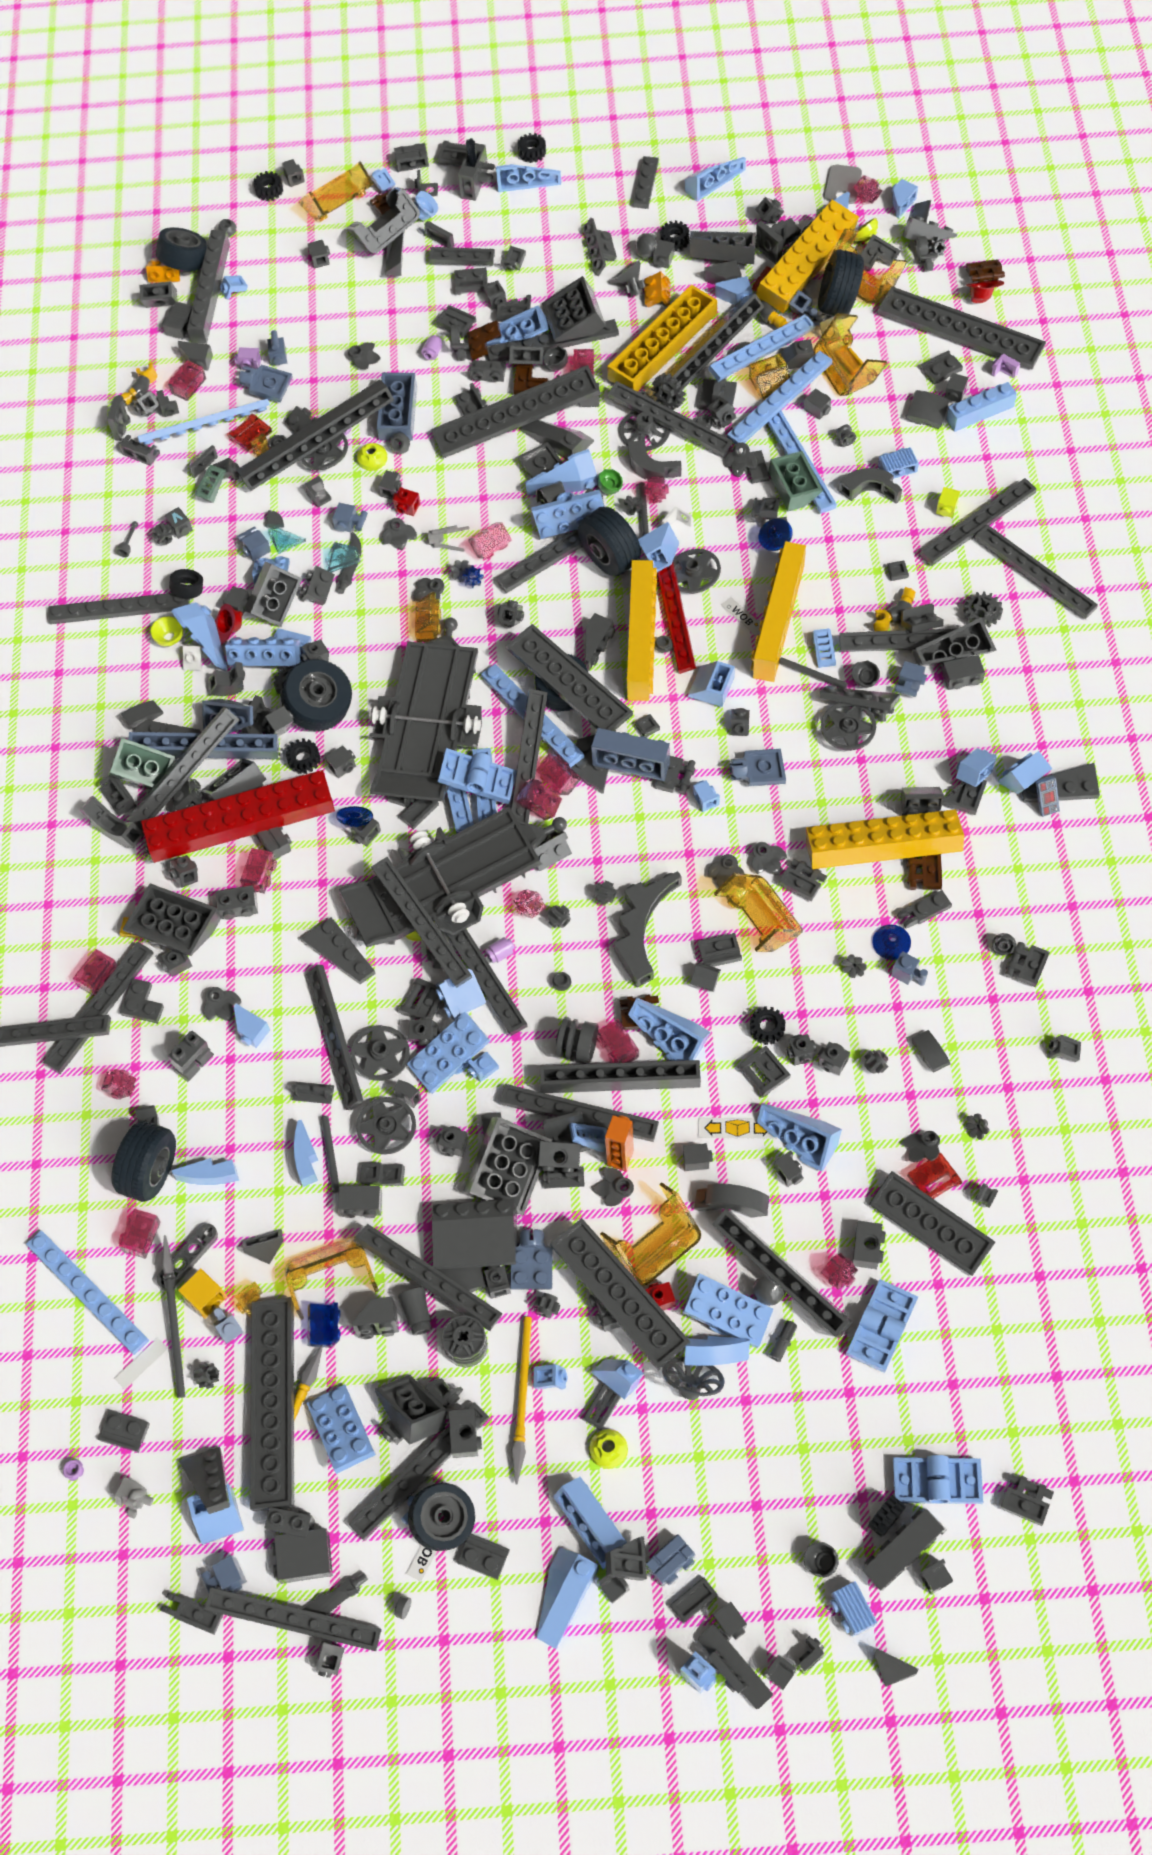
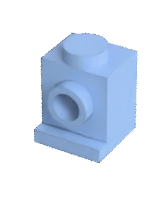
M701 780L693 785V796L702 812L720 805V795L716 794L714 787L710 786L707 780Z

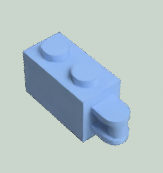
M976 748L972 753H968L964 760L959 761L956 767L958 771L956 778L974 787L978 786L993 772L997 755L991 754L985 749Z
M696 1651L680 1669V1675L700 1694L703 1690L708 1692L716 1682V1670Z

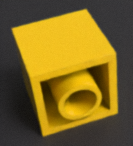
M201 1268L178 1290L184 1300L204 1319L213 1312L212 1307L214 1305L220 1306L227 1298L223 1289Z

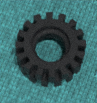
M529 133L528 136L524 134V138L521 136L520 140H518V154L521 160L525 159V162L529 160L530 163H533V161L536 163L538 159L540 161L543 160L542 157H545L546 154L545 138L540 134L537 136V133H534V135Z
M265 171V174L261 172L260 176L257 175L256 179L254 178L255 194L262 201L265 199L266 201H269V199L274 201L275 197L278 199L279 195H282V180L276 172L274 174L273 171H270V173Z
M675 220V223L669 221L668 224L666 222L665 226L661 227L660 240L675 243V252L678 249L683 250V247L686 248L687 244H689L690 233L687 224H683L682 221L678 223V220Z
M302 738V742H299V739H297L296 744L291 742V747L288 746L286 751V759L290 769L292 768L294 772L297 771L298 774H301L302 771H304V774H308L307 770L313 772V767L316 769L321 759L316 743L311 742L310 739L306 742L305 738ZM302 752L310 754L306 760L296 759L297 755Z
M764 1006L763 1010L758 1008L757 1013L754 1011L750 1019V1033L753 1035V1039H758L760 1044L762 1041H765V1045H768V1042H771V1045L775 1044V1040L777 1042L780 1041L785 1031L786 1021L784 1015L780 1014L778 1009L774 1011V1007H770V1010L767 1009V1006ZM763 1020H771L774 1022L775 1028L772 1031H764L761 1029L760 1023Z
M891 1495L869 1522L868 1527L882 1538L899 1518L906 1506Z

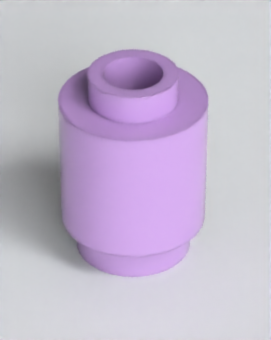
M436 335L427 338L421 350L425 359L435 360L442 348L441 338Z
M503 937L489 945L485 953L491 963H498L512 955L515 946L510 939Z

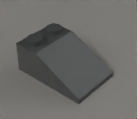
M411 1375L375 1388V1393L397 1433L409 1444L445 1430L447 1409Z

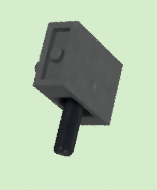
M473 138L466 140L467 152L458 173L461 199L476 201L483 182L489 183L493 179V174L487 173V171L494 170L495 164L488 163L486 145L475 143Z

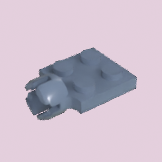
M262 364L258 369L244 366L242 370L245 371H241L239 375L240 385L249 387V394L281 403L293 379L292 373Z
M781 748L744 751L743 758H732L730 761L729 770L733 774L730 775L732 780H746L749 786L786 784Z
M530 1229L521 1230L520 1244L516 1247V1265H511V1290H552L553 1248L544 1245L543 1230L534 1229L533 1240H531Z

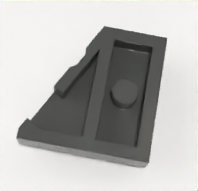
M983 780L976 787L963 782L956 786L952 793L943 798L942 805L976 815L987 781Z

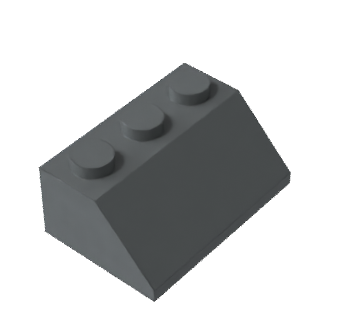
M265 561L244 610L282 627L303 578Z
M242 759L202 789L201 793L210 802L260 788L267 779L254 761Z

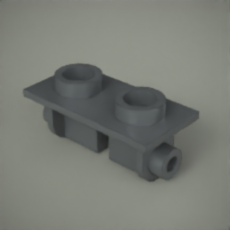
M295 1082V1084H292V1092H294L292 1101L331 1104L334 1085Z
M579 1166V1169H574V1172H562V1168H554V1171H543L544 1189L585 1187L584 1166Z

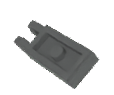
M940 890L901 910L897 916L899 919H902L911 914L913 915L912 918L903 924L907 929L950 909L952 903L943 890Z
M167 1593L166 1598L180 1604L177 1611L167 1606H161V1612L212 1635L216 1634L223 1618L222 1614L205 1611V1605L186 1597L181 1598Z

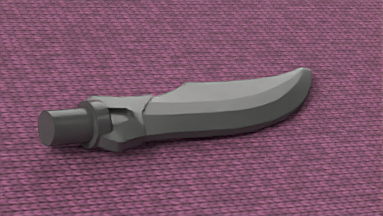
M351 532L350 546L343 559L344 569L338 578L339 588L337 591L341 594L352 584V577L361 558V542L354 532Z
M364 1572L357 1578H347L334 1591L320 1594L302 1610L328 1615L346 1599L358 1594L360 1586L369 1579Z

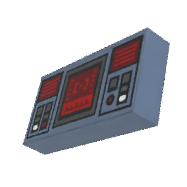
M1050 776L1037 780L1036 788L1040 815L1044 817L1060 812L1056 778Z

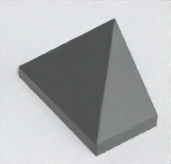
M640 261L630 263L612 277L609 283L627 285L626 280L637 276L639 278Z
M211 445L191 459L189 468L194 479L218 458L214 445Z
M282 1229L242 1240L243 1252L270 1265L284 1241Z
M878 1648L873 1655L885 1687L912 1678L918 1673V1668Z

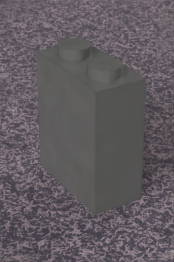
M327 1528L309 1530L306 1538L289 1534L274 1536L275 1542L271 1544L272 1555L276 1556L273 1574L274 1578H277L281 1584L333 1576L330 1533Z

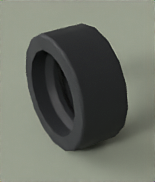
M175 570L171 573L169 579L170 592L184 599L198 597L203 591V577L194 570Z

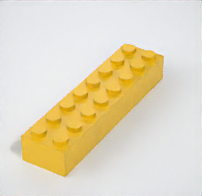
M832 199L760 282L756 295L784 313L798 290L802 292L828 262L832 253L839 249L855 230L859 216Z
M691 284L607 366L608 380L614 384L618 381L635 391H639L717 314V299Z
M785 541L784 548H780L779 562L775 566L776 574L775 577H772L771 581L772 589L768 592L767 596L768 604L767 606L765 605L763 611L764 619L761 620L759 626L760 634L757 635L755 641L756 649L753 650L751 656L750 670L753 671L754 679L769 682L775 681L805 566L806 545Z
M632 560L627 667L628 701H649L650 694H653L657 568H653V560Z
M954 809L806 827V846L812 869L962 852L964 832L957 811Z

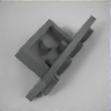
M590 217L588 222L585 223L583 231L595 275L599 276L606 266L605 259L614 261L617 255L611 233L597 230L594 218Z
M712 1624L698 1637V1641L710 1654L708 1657L711 1661L710 1665L716 1670L718 1675L721 1673L726 1679L724 1683L733 1693L735 1691L738 1694L743 1693L756 1710L760 1709L773 1696L771 1690L715 1624Z

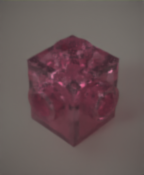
M863 175L853 187L859 194L858 198L864 203L867 201L873 204L883 192L879 187L880 183L866 175Z
M663 476L646 478L647 486H644V496H648V500L652 501V503H661L662 499H666V494H669L668 484H665V478Z
M529 889L518 893V897L513 900L518 914L531 919L539 915L546 908L541 895L537 891Z
M114 1069L107 1071L101 1090L111 1094L112 1098L121 1100L132 1095L135 1090L136 1078L125 1070Z
M840 1253L832 1257L820 1273L828 1280L830 1285L839 1290L844 1286L848 1288L856 1280L854 1276L859 1270L850 1259Z

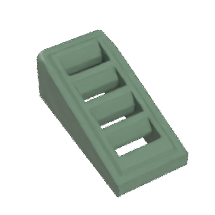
M210 464L195 495L214 503L226 470ZM215 471L219 474L218 476L213 475L212 472ZM210 477L216 479L215 482L210 481Z

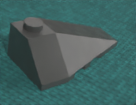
M536 420L520 428V431L539 443L544 444L548 442L557 454L567 460V457L572 454L587 450L594 442L593 438L581 431L541 420Z

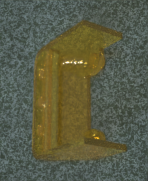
M359 161L348 171L313 192H308L298 202L315 221L319 220L322 222L328 218L327 214L356 196L361 198L366 195V190L373 186L374 183L362 162Z
M845 228L834 251L842 249L858 254V251L852 247V244L859 230ZM893 260L888 272H885L880 280L863 270L857 297L868 304L877 303L888 293L891 286L894 287L907 261Z
M837 313L813 350L814 355L821 351L832 359V364L824 373L838 395L848 396L873 384L888 362L886 360L866 359L863 365L859 367L849 351L853 343V335L850 329L858 319V316Z
M733 873L714 892L715 896L726 897L727 903L732 908L742 909L759 931L761 937L758 939L759 945L755 948L756 952H773L803 933L801 925L768 881L760 875Z
M662 1182L659 1186L667 1198L658 1211L662 1222L637 1243L631 1246L626 1240H618L616 1242L603 1231L600 1233L607 1247L640 1285L643 1286L650 1284L701 1239V1231L679 1193Z
M351 1236L293 1257L285 1263L286 1282L295 1310L301 1320L305 1318L296 1291L306 1285L308 1275L347 1262L352 1268L366 1266L375 1293L379 1291L365 1248L355 1242L356 1236Z

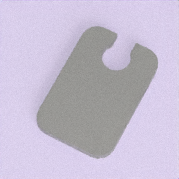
M839 164L831 166L825 199L830 202L832 199L837 198V193L850 192L849 204H854L857 201L862 176L861 168Z

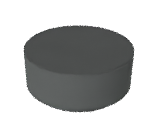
M403 1595L399 1598L394 1611L395 1617L402 1620L406 1618L412 1603L410 1597Z

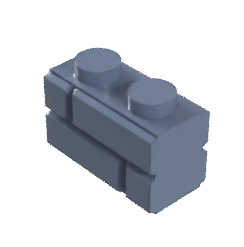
M677 1534L646 1562V1568L662 1587L666 1583L670 1586L678 1579V1572L682 1569L687 1571L695 1563L693 1560L695 1553L682 1537Z

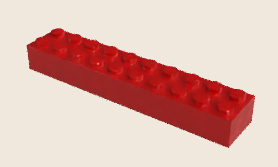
M320 770L142 820L141 823L149 853L153 862L156 863L251 836L261 831H269L272 828H279L335 812L324 771Z

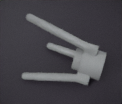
M457 525L429 530V544H434V548L464 552V548L440 543L444 542V534L468 530L470 527L457 528Z

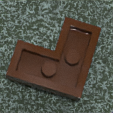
M497 320L467 332L470 354L473 360L488 355L487 342L501 336L500 325Z
M516 364L514 394L548 381V378L533 377V364Z

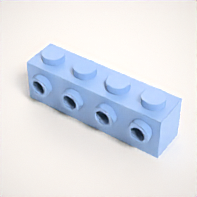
M1009 382L999 384L992 389L982 391L980 394L968 397L958 403H953L948 407L946 420L954 432L1013 408L1017 393Z
M234 637L225 645L228 666H233L235 662H241L243 666H296V664L301 662L300 640H293L292 637L283 638L282 640L275 637L259 639L258 637L241 639V637Z
M580 1476L561 1486L553 1498L598 1563L605 1569V1553L627 1543V1541Z

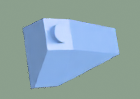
M741 157L695 172L685 179V192L698 202L744 172L746 158Z
M514 164L495 167L498 192L561 185L560 170Z
M539 305L500 322L501 336L488 341L487 346L532 338L549 330L546 316Z
M587 449L567 457L568 461L563 464L557 463L551 471L542 472L526 481L527 495H536L537 489L558 481L562 482L565 492H581L598 486L597 473L590 450Z
M197 602L173 609L171 612L180 625L193 633L191 638L203 646L202 651L215 666L226 671L228 667L215 620L210 614L212 611L206 605L202 606Z
M636 998L628 1014L641 1030L647 1032L654 1040L653 1043L667 1054L666 1057L670 1061L695 1060L711 1033L691 1020L640 998Z
M764 1103L761 1104L757 1123L774 1138L780 1139L789 1151L792 1150L800 1157L799 1160L820 1171L825 1169L835 1152L842 1132L841 1128L825 1121Z
M560 1547L549 1568L537 1639L557 1649L599 1570L598 1564L578 1553Z

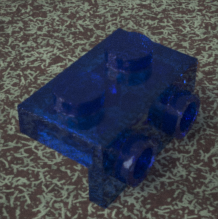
M333 1302L331 1305L313 1303L308 1305L307 1346L332 1348L339 1342L341 1331L338 1329V1321L340 1320L341 1311L338 1309V1302Z

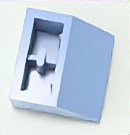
M669 522L658 526V528L638 539L648 560H653V568H657V572L672 564L680 542Z
M719 661L700 666L688 697L723 707L735 678V666Z
M1040 751L1035 754L1030 752L1001 773L1003 777L998 782L1019 794L1052 770V767Z
M227 1484L230 1507L208 1514L198 1494L187 1498L191 1517L202 1545L244 1531L234 1490L229 1484Z

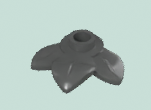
M370 342L362 343L360 346L354 345L348 351L349 359L354 361L356 367L363 370L368 369L369 364H375L381 359L373 351L375 344Z
M740 442L726 456L725 467H732L733 473L740 477L746 470V467L751 469L757 468V457L754 453L750 452V448L746 443ZM743 448V452L739 454V449Z
M392 518L388 522V528L382 534L384 545L392 542L401 551L404 550L408 539H417L415 529L411 525L405 524L400 518ZM399 524L400 526L395 528L393 525Z
M429 578L419 579L416 582L418 589L413 594V601L426 600L428 609L435 607L441 599L440 594L444 591V582L440 578H433L432 580Z
M758 842L752 850L754 858L751 865L756 874L761 873L765 869L772 874L778 875L781 869L780 861L786 859L787 854L779 846H769L766 842ZM760 848L765 849V853H761Z
M731 854L722 856L719 862L713 863L708 869L707 876L716 878L717 885L721 891L726 890L732 882L740 886L744 884V870L738 866L737 858ZM727 860H730L732 862V865L726 866L725 862Z
M212 987L206 992L207 1002L204 1006V1015L209 1021L214 1019L216 1015L223 1020L231 1021L233 1017L232 1006L235 1004L239 1005L242 1001L233 991H223L219 987ZM217 993L219 998L213 999L211 997L212 994Z
M926 1131L922 1135L913 1134L902 1141V1145L911 1149L908 1156L910 1162H920L925 1158L933 1161L939 1156L940 1150L938 1146L940 1145V1137L934 1131Z
M604 1168L605 1180L595 1185L593 1190L599 1196L605 1197V1206H617L622 1202L623 1198L629 1197L633 1193L634 1184L630 1179L624 1178L620 1170ZM621 1186H627L628 1189L622 1191L620 1188Z

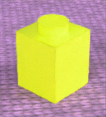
M943 487L936 514L953 518L961 491Z

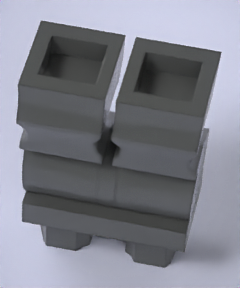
M192 1030L171 1050L168 1058L175 1067L174 1072L189 1082L214 1056V1053L210 1051L211 1049L208 1047L207 1042Z

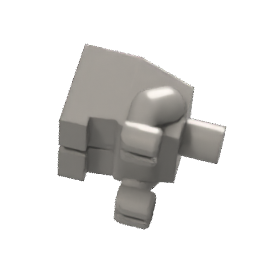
M127 1477L123 1478L115 1494L116 1505L122 1507L124 1504L129 1507L128 1517L133 1519L137 1516L138 1508L142 1509L144 1504L151 1506L154 1498L147 1496V1489Z

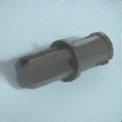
M786 1321L780 1335L776 1336L775 1339L777 1341L769 1354L772 1360L776 1362L782 1361L787 1347L791 1346L790 1341L797 1329L796 1323Z

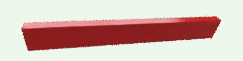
M672 562L671 565L657 572L678 672L682 674L697 669L675 567Z

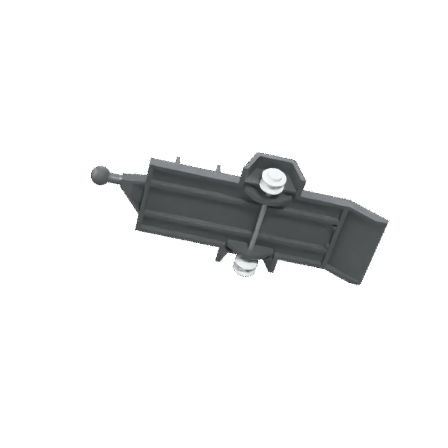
M449 617L444 621L445 636L426 643L407 641L395 697L378 696V709L377 706H374L370 710L369 719L372 720L373 724L377 721L375 732L370 733L369 736L373 739L384 740L378 770L371 784L370 794L443 802L449 786L439 783L437 780L446 748L457 751L458 746L477 749L482 728V706L467 705L468 699H470L473 675L476 673L475 666L478 648L459 646L452 638L453 631L458 627V622L455 618Z
M508 806L449 838H446L442 828L439 827L437 828L435 841L432 843L425 831L413 833L410 843L413 844V848L416 851L411 853L402 848L397 849L403 862L394 867L431 919L435 921L439 930L455 935L481 921L484 906L479 898L480 896L492 890L494 893H497L496 888L520 875L526 878V872L541 865L534 850L545 840L548 834L554 831H564L567 827V821L563 817H556L551 825L543 829L542 827L517 820ZM377 876L366 881L348 884L338 890L366 947L399 940L415 931Z

